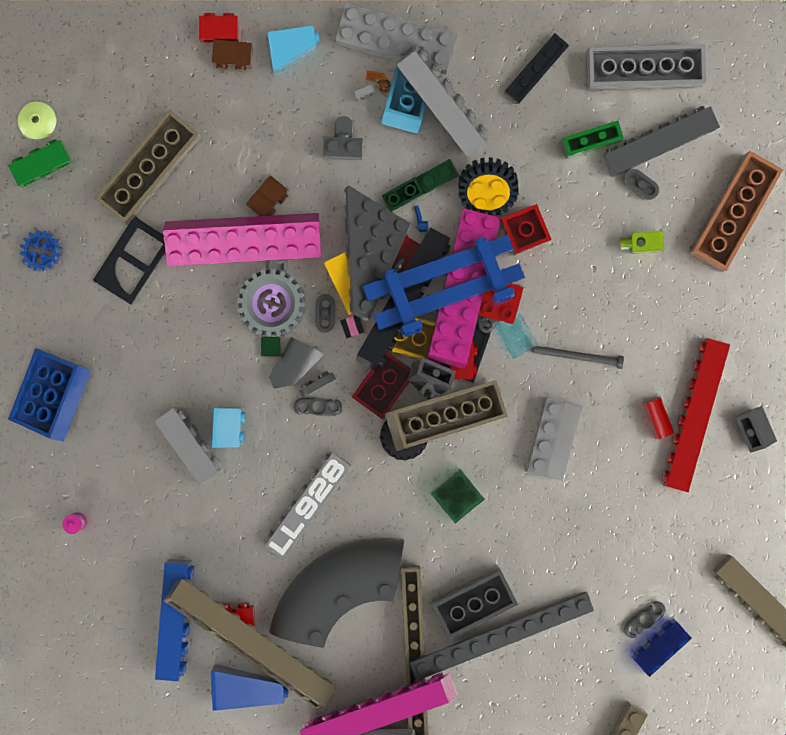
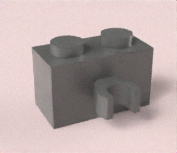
M421 357L412 362L407 380L422 386L418 391V395H424L426 390L428 392L427 399L430 400L435 396V392L443 394L452 388L456 371Z

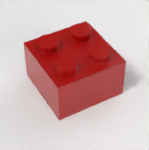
M537 204L500 219L505 235L509 236L514 250L512 252L514 256L552 240Z

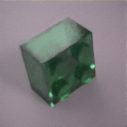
M460 468L430 492L455 524L485 500Z

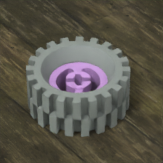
M276 269L260 270L259 273H254L248 280L246 279L243 287L238 292L240 294L239 298H237V309L241 320L251 331L262 336L278 337L288 334L302 321L303 314H305L306 298L304 291L296 279L284 271ZM268 290H272V294L267 295L264 298L265 300L271 301L274 298V302L281 304L278 294L282 293L285 297V310L277 317H272V313L277 312L280 309L279 307L273 306L272 309H269L270 305L263 303L266 313L262 314L259 310V298Z

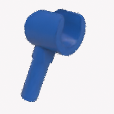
M415 206L418 231L428 232V221H422L419 206Z

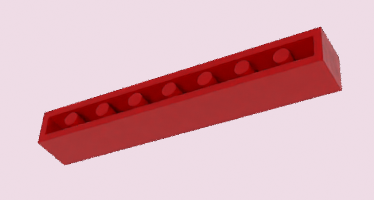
M705 338L699 345L698 352L701 353L699 360L696 359L693 370L695 375L688 384L690 392L683 402L685 410L678 420L680 428L678 434L675 433L672 444H674V449L668 455V470H665L662 476L664 486L689 493L730 344Z

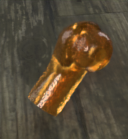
M367 70L366 80L376 81L380 86L379 90L387 93L391 83L386 75L381 72Z

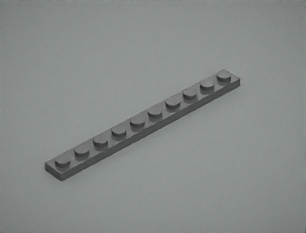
M585 592L409 661L415 680L418 681L593 612L594 609L588 593Z

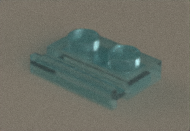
M520 312L516 314L514 324L500 322L495 326L513 359L538 346Z

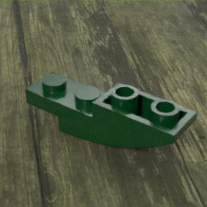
M448 159L425 173L388 191L382 197L388 209L393 212L442 187L460 175L452 160Z

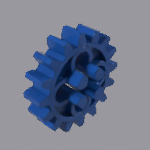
M36 230V235L30 232L29 239L23 238L26 244L20 245L24 249V251L20 252V255L25 256L22 262H29L27 267L31 269L34 266V271L37 272L40 268L43 272H46V267L54 269L52 264H59L56 259L57 257H62L58 251L63 248L57 246L60 240H53L55 235L50 234L48 236V231L45 230L43 234ZM43 238L46 239V244L44 245L41 244ZM33 245L38 249L52 250L53 255L49 257L44 253L30 252L29 247ZM40 257L42 261L37 264L36 259Z

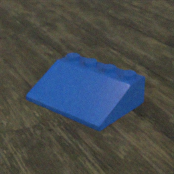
M35 348L8 420L47 438L64 442L92 370Z

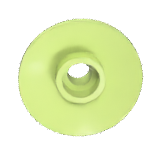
M31 102L21 109L18 115V126L26 137L33 140H41L47 138L54 131L56 115L53 109L46 103ZM38 116L39 121L37 123H33L32 121L33 117Z

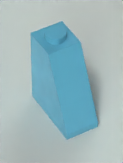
M313 25L268 32L274 73H279L317 48L316 43L320 42L318 31H314Z

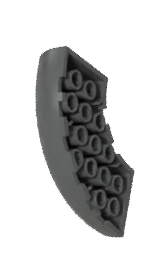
M394 538L362 539L343 544L317 557L294 578L284 592L273 615L269 633L288 641L324 648L331 629L348 611L368 602H393L404 540Z

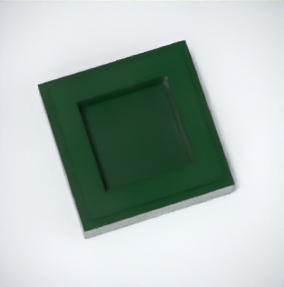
M261 337V356H280L281 337Z

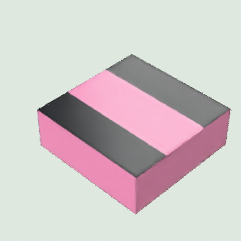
M354 315L340 320L346 339L364 333L358 316Z

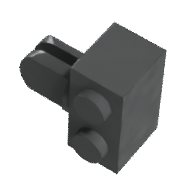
M341 116L335 121L334 137H324V159L362 160L363 138H353V122L349 117Z

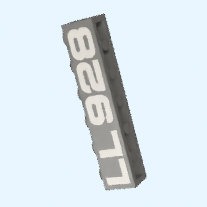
M334 452L331 455L326 454L321 461L323 464L320 470L315 469L310 476L312 481L309 486L304 485L298 493L301 497L297 502L295 500L291 502L287 508L290 512L286 517L281 516L276 523L278 526L277 530L274 533L270 531L265 538L267 543L264 547L282 560L351 467L348 462Z

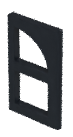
M135 216L94 277V283H98L132 305L166 253L164 235ZM138 228L163 243L149 266L124 251ZM119 257L144 272L131 295L122 288L116 275V265Z

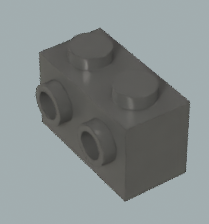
M762 406L748 410L735 417L750 453L765 449L777 442Z

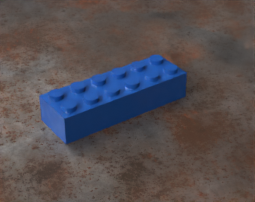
M168 559L164 563L155 680L179 681L187 670V661H184V657L188 653L189 642L185 641L190 632V623H187L186 616L164 602V599L176 581L180 579L191 581L192 577H194L195 566L192 565V560Z

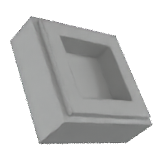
M372 84L354 91L356 101L374 95Z
M269 260L268 270L276 269L288 273V260Z

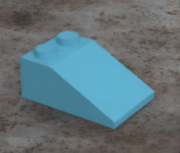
M396 65L381 124L418 134L426 103Z
M214 408L212 448L240 447L241 443H244V431H241V424H245V412H242V408Z

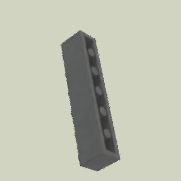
M701 106L693 110L694 114L690 116L683 114L676 118L677 122L670 124L668 121L658 126L659 130L655 132L652 129L641 134L642 138L635 140L633 137L625 141V145L620 148L616 145L607 149V153L603 157L612 177L720 128L711 106L707 108Z

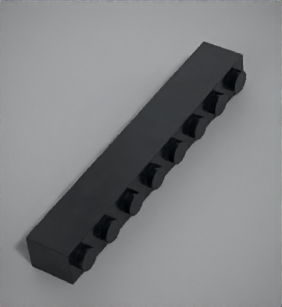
M430 227L405 271L441 259L442 255L446 256L451 248L448 245L450 237ZM433 279L405 288L404 292L408 302L422 298L424 295L422 290L425 286L429 287ZM390 296L382 312L396 307L392 296ZM375 322L356 356V361L374 371H377L379 366L383 368L388 359L386 357L388 350L392 352L397 343L395 340L397 334L401 335L402 322L381 330L378 329Z

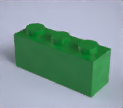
M615 121L563 137L561 144L565 157L568 159L619 143L624 137L619 121Z
M51 140L46 143V147L42 149L35 148L29 152L30 155L24 158L20 156L12 160V164L8 165L19 187L24 188L73 163L61 140Z

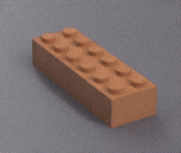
M751 151L745 153L689 254L721 272L727 271L783 169Z

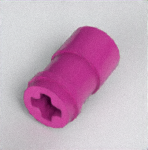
M73 513L63 520V529L69 534L78 533L86 527L87 520L83 514Z

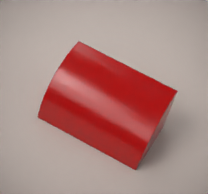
M661 396L644 402L643 406L655 439H662L673 434L674 430Z

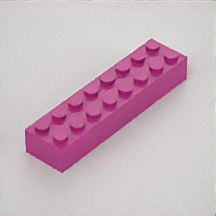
M463 208L452 255L476 247L475 241L479 238L486 237L489 242L496 240L501 218ZM482 261L447 273L443 290L487 275ZM483 293L438 310L427 356L428 360L465 369Z
M319 213L165 221L163 228L167 266L321 257Z
M441 672L431 676L432 678L427 681L425 679L416 681L409 688L405 685L397 688L392 693L388 691L380 694L374 700L373 698H368L358 705H349L339 712L335 710L322 718L321 716L313 718L310 722L305 723V727L299 732L301 735H360L448 704L458 694L450 673L443 675Z

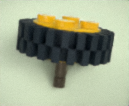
M489 157V162H485L484 158H480L479 164L477 160L472 161V166L470 164L466 165V170H462L458 182L459 199H461L462 205L466 204V209L468 210L472 208V211L478 212L479 210L480 213L484 214L488 212V215L492 216L493 211L496 212V215H501V209L504 213L507 212L508 206L510 208L514 206V202L517 201V195L519 194L517 173L514 172V168L512 166L508 168L506 161L501 164V159L498 158L496 163H494L493 157Z

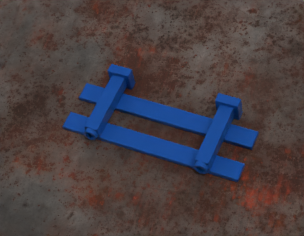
M507 235L490 242L486 237L479 238L475 241L476 247L397 274L395 269H390L384 272V279L364 285L363 290L368 301L391 293L396 306L374 315L378 329L381 330L402 322L403 326L400 331L403 338L422 331L423 325L421 320H415V317L491 290L494 291L491 298L494 306L513 299L515 295L512 287L507 288L506 285L525 279L520 264H516L500 270L495 258L498 255L514 250L509 236ZM482 261L487 275L408 302L404 292L405 288Z

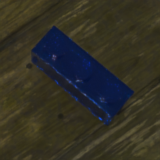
M674 618L663 623L662 629L657 634L656 632L651 634L647 638L648 642L643 647L640 645L633 651V660L649 677L692 639Z

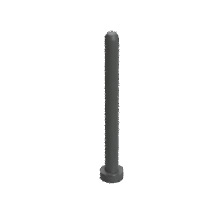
M532 346L531 352L536 354L615 365L617 369H622L624 356L620 355L618 358L541 346Z

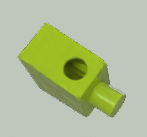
M663 231L632 233V238H621V250L632 249L633 254L664 253ZM638 240H645V245L638 246Z

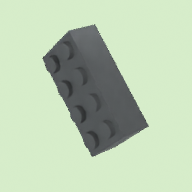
M500 568L431 602L449 639L518 605Z

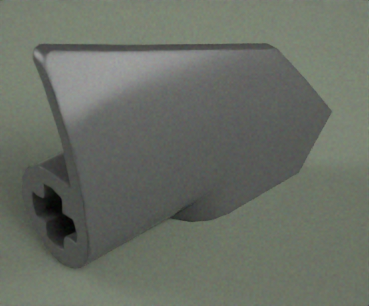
M291 337L269 376L273 388L295 385L324 354Z

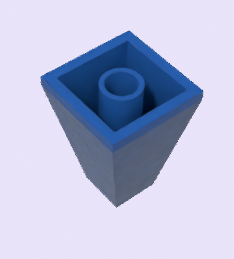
M214 665L211 670L213 711L284 704L285 698H288V689L273 678L221 665Z

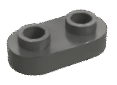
M631 169L625 173L624 184L645 200H652L658 195V184L638 169ZM631 176L636 177L635 183L630 181ZM646 187L651 188V194L645 192Z
M322 294L316 300L315 324L319 331L325 333L330 332L335 325V300L329 294ZM324 300L329 301V306L326 308L322 306ZM324 319L329 321V325L326 327L322 326Z
M326 371L318 376L319 380L314 383L309 380L302 384V389L299 390L302 397L334 381L336 377L333 372L329 374Z

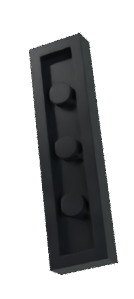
M554 33L508 86L505 93L520 104L569 45Z

